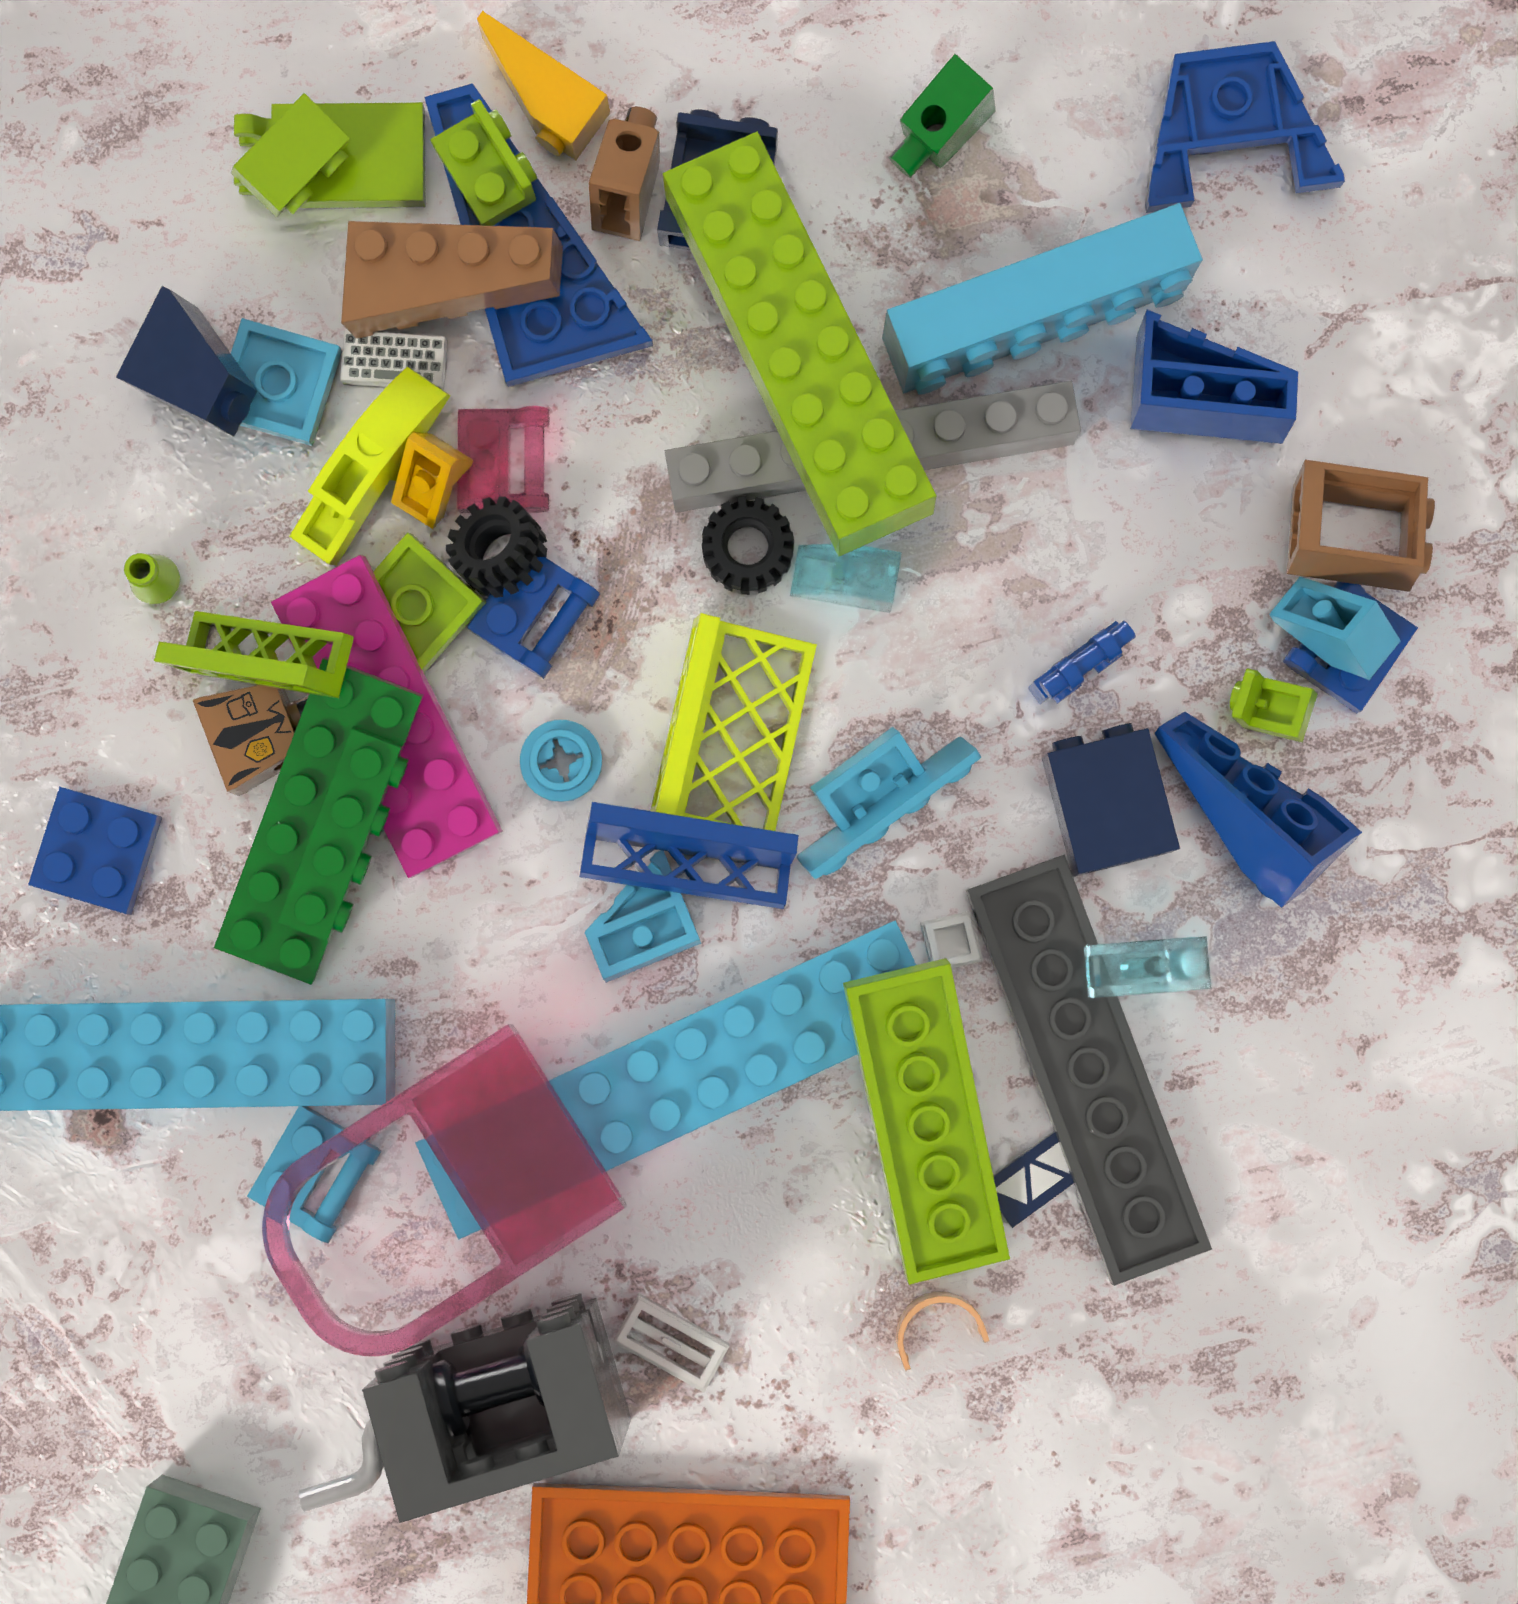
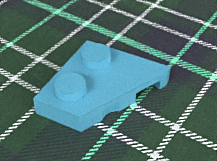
M664 851L656 852L649 859L651 863L647 867L653 874L666 876L672 872ZM626 885L615 897L611 908L607 912L601 913L585 931L605 983L701 944L681 893Z

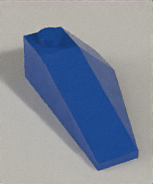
M1183 712L1159 726L1154 733L1241 871L1256 884V887L1264 896L1272 899L1281 908L1304 892L1362 833L1325 798L1309 788L1302 795L1278 780L1282 771L1269 763H1266L1264 767L1252 764L1240 756L1241 750L1237 743L1187 712Z

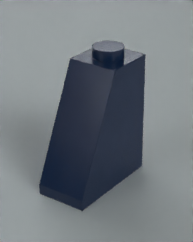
M161 286L116 378L144 394L234 437L242 421L249 413L250 405L257 390L199 308L172 290Z

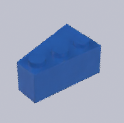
M1146 309L1136 337L1130 429L1283 444L1296 421L1298 371L1240 347H1237L1235 351L1205 339L1207 334L1194 328L1188 332L1160 320L1162 315Z

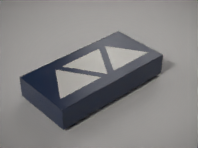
M1054 1131L993 1175L1001 1214L1012 1228L1074 1184Z

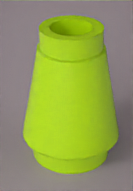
M137 553L130 556L125 562L124 573L133 594L142 602L160 604L172 598L176 593L180 583V574L175 563L168 557L160 554ZM150 570L149 574L143 578L144 574Z

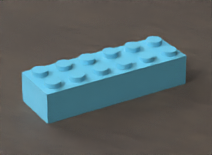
M1181 203L887 309L882 340L903 394L915 389L919 395L930 393L943 387L946 384L945 378L964 372L965 377L979 375L994 366L993 361L1008 355H1012L1013 360L1028 357L1042 348L1041 343L1059 337L1061 343L1072 341L1085 335L1089 331L1088 326L1104 320L1107 321L1108 325L1121 323L1133 317L1137 313L1135 309L1150 303H1154L1155 308L1170 305L1184 296L1183 291L1193 281L1192 278L1203 259Z

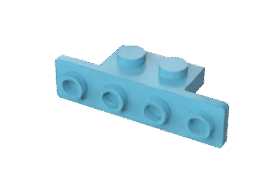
M891 727L810 787L836 827L797 855L798 861L814 879L822 875L834 873L845 864L850 854L864 844H871L881 839L887 833L889 826L903 815L914 813L923 808L929 802L930 796L947 783L957 782L970 772L972 765L981 758V755L968 741L958 737L920 764L900 732Z

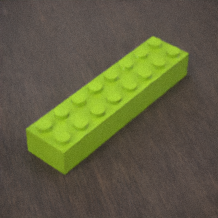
M758 131L664 172L663 181L666 200L838 557L933 515L937 495Z

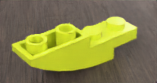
M406 367L371 403L323 466L308 490L313 495V498L289 537L326 563L337 566L390 480H397L407 438L413 432L428 433L451 395L411 368Z

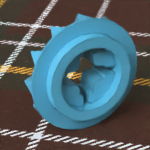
M554 720L540 725L527 737L520 753V769L527 785L539 796L549 801H574L592 790L602 772V753L596 738L584 726L569 720ZM558 740L559 746L563 747L567 755L575 754L578 756L583 754V757L569 764L568 782H565L564 777L560 775L556 768L548 769L546 767L540 769V766L546 765L547 761L555 758L554 750L556 747L554 741Z

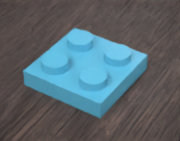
M242 318L231 355L256 388L257 393L250 405L247 417L240 426L313 446L342 354L341 348L335 344Z

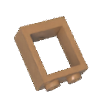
M1305 459L1293 485L1287 574L1410 592L1420 573L1427 574L1432 560V543L1425 542L1426 529H1429L1435 509L1434 499L1427 498L1428 477ZM1323 501L1401 512L1399 557L1320 545Z

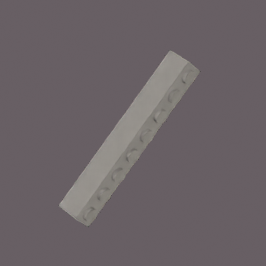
M1072 381L895 411L924 470L1074 445L1081 432ZM778 431L664 450L675 513L719 506L728 500L730 504L737 502V497L746 496V501L754 500L755 497L766 498L806 491Z

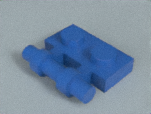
M1115 621L1033 681L1028 688L1039 704H1042L1049 698L1054 699L1057 704L1082 686L1081 684L1084 682L1083 676L1093 668L1099 674L1123 656L1121 648L1136 638L1133 629L1126 621L1121 623Z

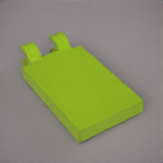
M423 102L315 103L350 138L347 145L342 149L349 157L329 178L320 172L307 187L313 192V195L301 208L426 207L425 108ZM271 104V118H264L254 114L234 115V136L239 137V145L252 147L293 104ZM234 177V185L239 186L240 195H253Z

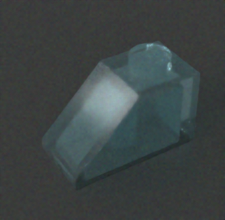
M832 544L799 545L790 596L890 613L894 601L902 552L862 546L838 557Z
M1207 936L1084 946L1088 998L1212 989Z

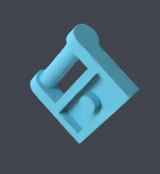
M299 1106L247 1197L302 1228L303 1231L312 1237L329 1243L337 1229L333 1225L365 1168L368 1164L374 1165L381 1150L311 1108ZM340 1146L348 1151L350 1155L316 1214L304 1208L337 1148Z

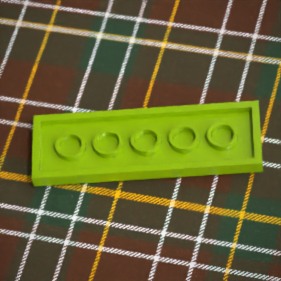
M947 958L844 982L843 987L902 1265L908 1284L1010 1260L950 962Z

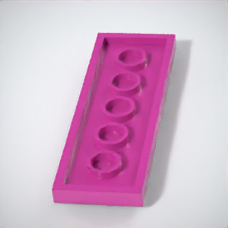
M358 555L271 601L281 624L342 632L353 636L348 666L424 695L401 753V757L409 759L406 771L398 789L391 786L388 787L382 805L390 808L383 829L408 878L415 877L503 832L366 556ZM327 643L312 657L318 669L324 657L329 658L333 644Z

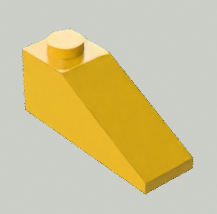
M482 11L477 17L482 39L532 129L537 134L535 139L550 153L560 156L563 152L576 161L610 114L607 94Z

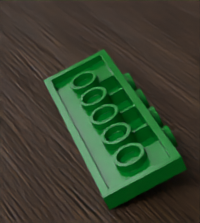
M328 657L322 659L319 667L320 670L326 671ZM348 665L339 698L309 693L215 942V949L310 985L313 984L333 931L343 933L354 904L345 900L353 882L361 885L370 865L372 856L364 853L370 834L379 837L388 818L390 808L382 805L388 787L391 786L398 789L406 771L409 759L401 757V753L424 696L423 694Z

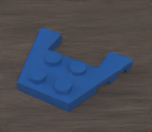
M1275 41L1174 55L1145 204L1146 213L1156 212L1181 203L1182 208L1192 206L1195 200L1188 155L1273 144H1288L1296 193L1341 188L1345 182L1344 173L1339 163L1335 165L1325 146L1327 140L1319 125H1314L1302 102L1304 96Z

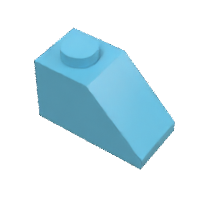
M1304 577L1298 578L1269 614L1276 624L1330 666L1368 680L1371 679L1401 641L1377 601Z

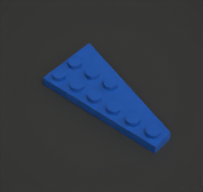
M473 83L424 97L435 136L474 114L471 103L478 99L482 101L488 113L492 111ZM510 138L505 140L514 156L520 153ZM445 168L460 224L480 225ZM539 179L531 183L536 201L493 226L554 229L563 245L560 296L495 309L494 307L485 309L507 387L653 346V340L627 307L625 300L608 280L597 264L595 257L555 200L550 197Z

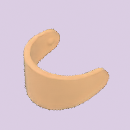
M935 1291L914 1299L905 1308L896 1327V1343L905 1371L911 1369L908 1362L909 1357L903 1345L907 1324L917 1312L931 1304L952 1303L966 1309L974 1317L978 1326V1333L981 1335L983 1342L990 1341L979 1313L967 1300L950 1292Z

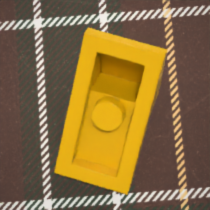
M413 432L407 438L391 503L434 529L444 518L453 485L471 467L473 460L433 434Z

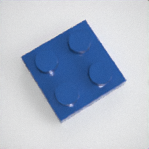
M59 786L28 885L132 915L162 817Z

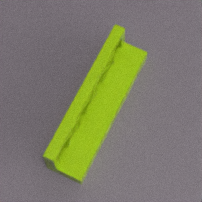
M195 611L186 646L159 641L154 661L191 674L339 698L354 637L342 632ZM210 626H216L222 641L212 650L204 649ZM253 633L258 647L249 655H242L238 645ZM290 638L295 653L286 661H279L275 650ZM327 643L333 644L326 671L318 669L312 657Z

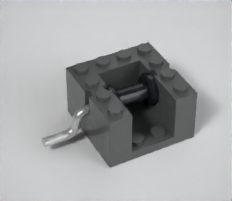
M579 1293L551 1302L552 1306L546 1309L547 1313L533 1317L531 1309H525L502 1317V1327L483 1332L481 1324H476L450 1333L452 1342L432 1347L430 1339L400 1348L399 1353L391 1356L392 1360L383 1363V1368L374 1371L376 1377L362 1389L370 1420L366 1423L362 1435V1466L351 1475L299 1490L298 1495L302 1510L305 1512L360 1495L372 1488L380 1478L384 1467L399 1523L619 1457L631 1422V1416L597 1299L583 1301L582 1294Z

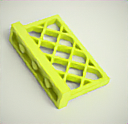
M700 613L693 620L650 811L721 823L727 822L714 819L726 812L734 825L743 826L733 807L756 793L767 810L763 829L775 831L817 644L720 621L721 618ZM725 635L744 639L756 658L732 672L721 654ZM757 643L773 647L762 653ZM780 649L801 653L798 674L781 684L766 658ZM759 663L775 689L751 703L736 676ZM719 665L726 677L714 683ZM729 681L744 708L721 722L710 705L712 691ZM795 683L791 700L785 689ZM778 694L789 711L788 719L784 726L770 733L755 707ZM748 712L763 739L740 753L726 731L725 726ZM708 715L714 727L703 733ZM718 731L733 758L714 770L709 771L698 754L702 740ZM784 733L780 750L774 738ZM767 743L778 760L775 774L759 783L744 757ZM737 762L752 788L731 802H728L713 777ZM697 765L703 776L692 783ZM707 781L722 807L707 817L685 813L690 791ZM773 782L769 799L763 788Z

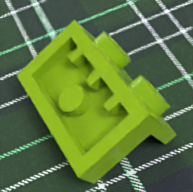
M478 99L471 103L474 114L431 138L430 141L479 224L482 226H493L536 201L531 183L538 178L525 154L520 152L514 156L505 141L512 136L498 110L495 109L488 113L482 101Z

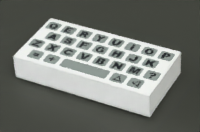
M344 330L340 380L343 384L387 387L406 367H409L444 391L447 339L445 336L374 332L372 336L356 339L348 330Z

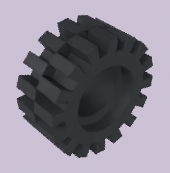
M499 496L496 504L491 497L482 499V509H479L474 503L467 508L471 513L467 519L460 514L455 520L460 529L459 531L450 529L447 537L453 544L446 545V553L451 557L448 559L450 565L474 590L476 589L481 595L487 597L490 592L495 598L503 597L504 588L512 595L519 592L516 583L522 580L528 586L533 581L528 573L531 570L538 573L541 571L543 564L537 557L547 556L548 549L543 545V543L547 542V539L539 524L519 502L514 499L510 502L507 497ZM511 534L510 540L502 552L493 558L483 560L487 548L493 541L501 536Z
M746 496L737 497V502L730 504L728 500L721 504V510L717 513L713 511L709 516V523L707 527L704 526L702 533V552L706 568L709 569L711 577L716 582L720 581L724 584V588L731 592L733 589L740 590L741 594L750 595V591L758 590L759 594L767 591L768 586L772 584L776 586L781 581L783 574L787 573L791 566L794 536L790 529V522L786 516L783 517L779 513L777 506L773 503L771 506L764 504V499L755 497V501H746ZM745 527L761 531L768 542L766 555L759 562L750 565L735 561L728 551V541L732 534Z

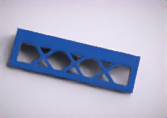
M592 802L587 821L579 877L784 909L787 901L790 867L797 854L799 835ZM596 840L617 843L628 858L614 868L592 864ZM631 846L643 848L635 852V850ZM654 850L668 851L679 867L666 876L657 875L649 870L642 861V858ZM683 854L693 855V857L687 860ZM705 858L718 859L730 875L718 884L708 883L702 880L693 866ZM734 862L743 863L744 865L738 869ZM634 865L638 871H632L627 869ZM755 866L778 869L775 893L755 890L744 874ZM685 873L689 879H682L678 877ZM736 881L741 888L729 885Z

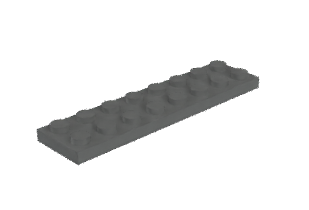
M1065 854L966 890L1110 1283L1115 1286L1212 1250Z

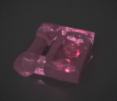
M526 406L520 409H458L457 450L473 460L471 467L457 481V510L459 513H470L467 508L474 503L479 509H482V499L489 497L497 504L499 496L507 497L510 502L514 499L528 513L549 511V494L544 492V427L550 425V410L548 408ZM511 428H524V492L519 494H510Z

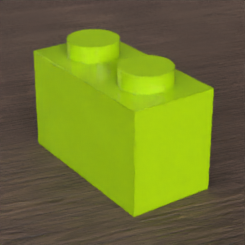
M303 93L232 167L231 174L275 217H278L285 209L293 215L313 195V192L307 187L320 172L329 178L349 157L342 149L347 145L350 138Z

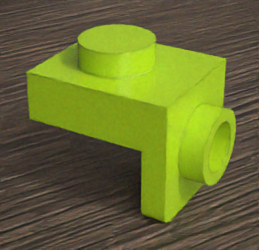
M1247 668L1243 680L1237 681L1233 687L1230 697V709L1232 710V717L1244 729L1303 743L1318 694L1312 688L1265 678L1258 670Z

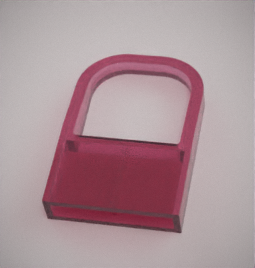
M508 1024L292 1163L278 1178L268 1196L262 1220V1235L265 1252L274 1272L301 1316L316 1335L331 1346L350 1354L384 1356L405 1350L418 1343L623 1210L627 1203L514 1024ZM410 1115L501 1262L405 1325L384 1331L364 1330L340 1319L325 1302L294 1251L289 1231L290 1213L301 1188L314 1175Z

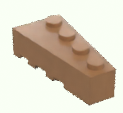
M348 221L341 323L357 339L372 336L376 331L395 327L400 330L419 326V322L443 317L453 319L468 316V312L490 307L500 309L560 296L563 245L553 228Z

